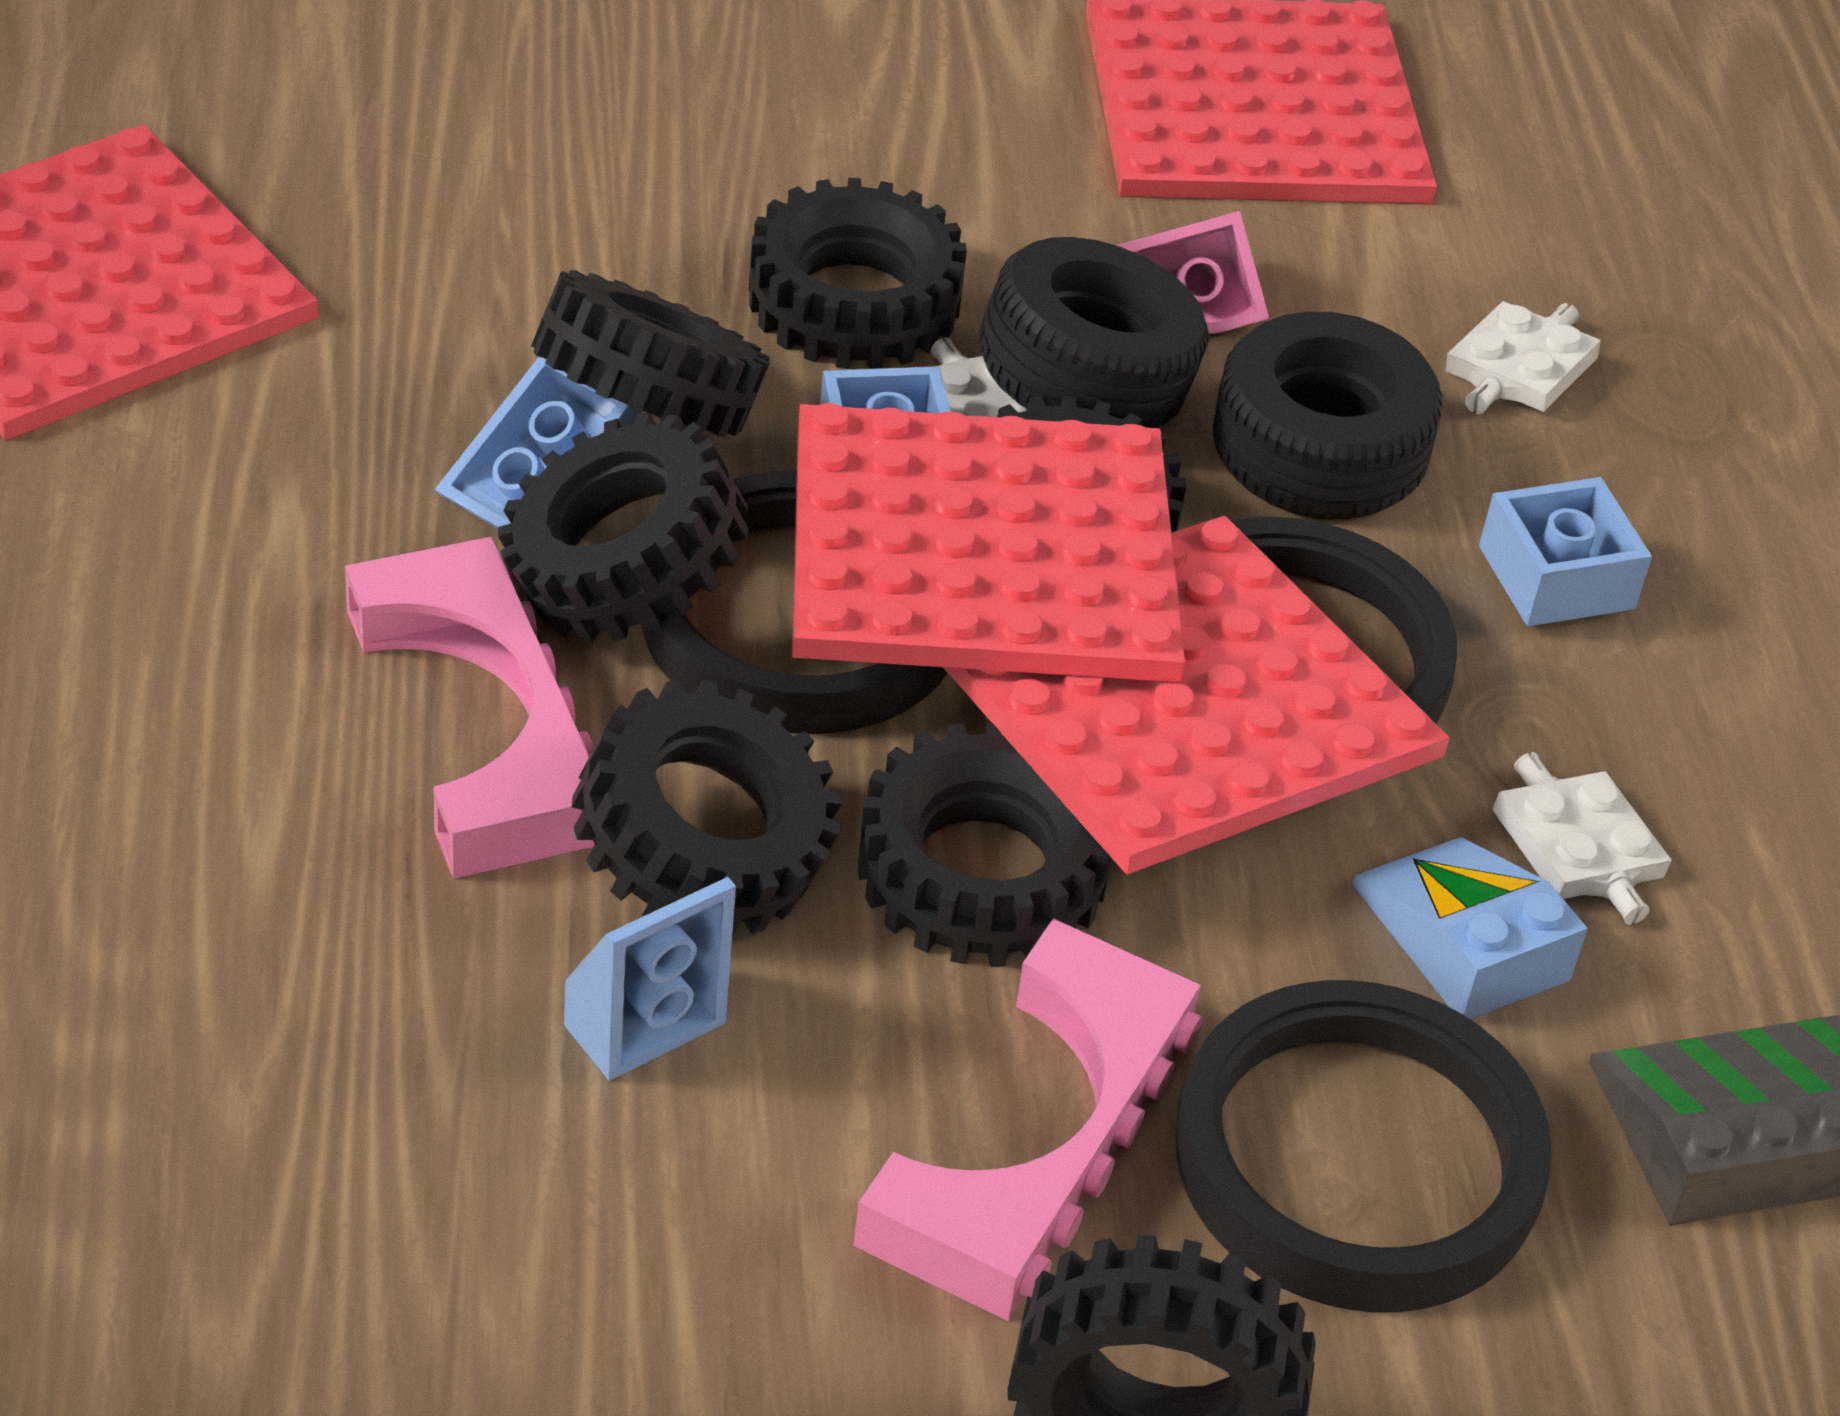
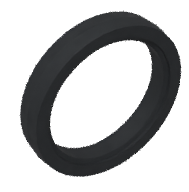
M797 470L756 473L733 479L747 504L749 514L742 516L749 528L748 532L776 527H795ZM675 608L659 617L660 628L647 632L642 624L647 647L656 664L670 681L680 680L686 693H695L702 680L717 682L718 696L734 699L739 689L753 694L750 706L768 715L775 706L786 713L787 716L781 726L789 733H801L803 731H806L808 734L837 733L878 724L911 709L939 686L948 674L943 667L875 663L861 669L831 675L780 673L750 665L723 652L697 631L686 614L681 616Z
M1254 517L1231 520L1284 574L1314 578L1336 585L1363 598L1381 611L1401 633L1412 655L1415 677L1404 693L1436 724L1438 723L1453 687L1457 658V636L1448 608L1439 593L1415 567L1385 546L1350 530L1327 523L1289 517Z
M1324 980L1283 987L1251 1000L1229 1014L1203 1042L1194 1058L1180 1095L1176 1130L1178 1167L1185 1191L1194 1210L1206 1228L1229 1253L1245 1259V1266L1260 1277L1270 1274L1281 1283L1282 1289L1324 1305L1365 1312H1405L1445 1304L1471 1293L1499 1274L1515 1257L1537 1220L1547 1190L1552 1150L1550 1129L1542 1102L1526 1072L1507 1049L1481 1026L1438 1001L1402 988L1365 981ZM1323 1042L1361 1043L1389 1049L1431 1067L1456 1085L1474 1103L1491 1129L1498 1147L1502 1171L1501 1190L1480 1217L1456 1233L1436 1241L1406 1247H1372L1332 1239L1309 1230L1284 1216L1266 1202L1247 1182L1238 1169L1225 1139L1222 1123V1106L1236 1083L1250 1069L1282 1051Z

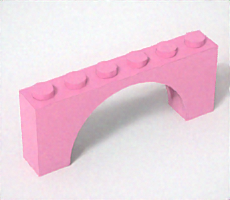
M492 537L346 565L347 613L363 653L407 649L432 651L464 659L484 668L501 679L514 691L528 713L529 718L524 729L512 745L498 758L465 777L434 786V831L453 879L594 847L593 840L576 839L573 827L583 810L572 808V797L581 781L578 777L594 749L593 743L586 730L581 732L577 730L575 725V707L571 693L567 686L558 687L555 680L556 667L551 648L548 643L539 644L536 637L537 625L533 608L528 600L520 602L518 582L505 561L501 559Z
M1053 919L1023 962L1016 1007L1032 1015L1052 1029L1078 1057L1089 1077L1094 1092L1096 1108L1092 1116L1073 1138L1058 1149L1030 1162L1007 1168L991 1170L949 1169L915 1161L893 1152L858 1202L853 1246L1009 1321L1023 1297H1032L1035 1280L1043 1270L1050 1272L1052 1260L1048 1259L1055 1246L1058 1245L1066 1249L1073 1240L1083 1217L1084 1209L1080 1206L1086 1196L1089 1194L1098 1198L1103 1192L1115 1164V1159L1112 1158V1155L1118 1145L1128 1149L1134 1142L1144 1120L1145 1110L1142 1107L1148 1097L1158 1101L1164 1094L1174 1071L1175 1063L1171 1061L1177 1051L1188 1054L1192 1049L1203 1024V1016L1195 1013L1201 985Z

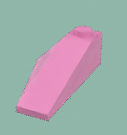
M1240 211L1116 245L1146 257L1180 280L1197 299L1207 323L1208 334L1215 335L1270 319Z

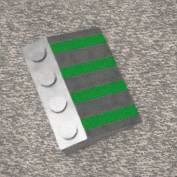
M1838 1015L1593 1053L1591 1055L1589 1063L1669 1226L1840 1196V1017Z

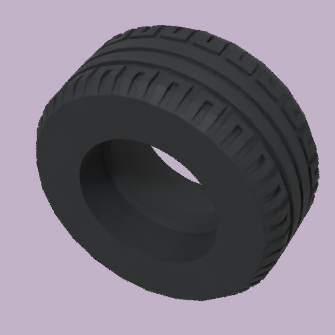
M1052 237L1035 241L1020 249L1006 260L1001 268L986 308L978 338L979 348L989 374L1006 394L1027 409L1029 398L1042 397L1046 406H1061L1063 396L1077 397V407L1094 410L1097 401L1111 404L1109 415L1123 420L1129 413H1132L1142 419L1140 426L1145 428H1159L1180 412L1209 342L1207 323L1197 299L1169 271L1146 257L1123 247L1078 237Z
M1306 311L1287 314L1262 323L1242 337L1229 352L1220 382L1212 433L1217 452L1232 476L1249 492L1270 505L1294 514L1320 519L1357 518L1372 515L1393 506L1419 486L1427 472L1442 413L1443 394L1440 389L1439 380L1423 354L1404 337L1385 326L1361 317L1336 312Z

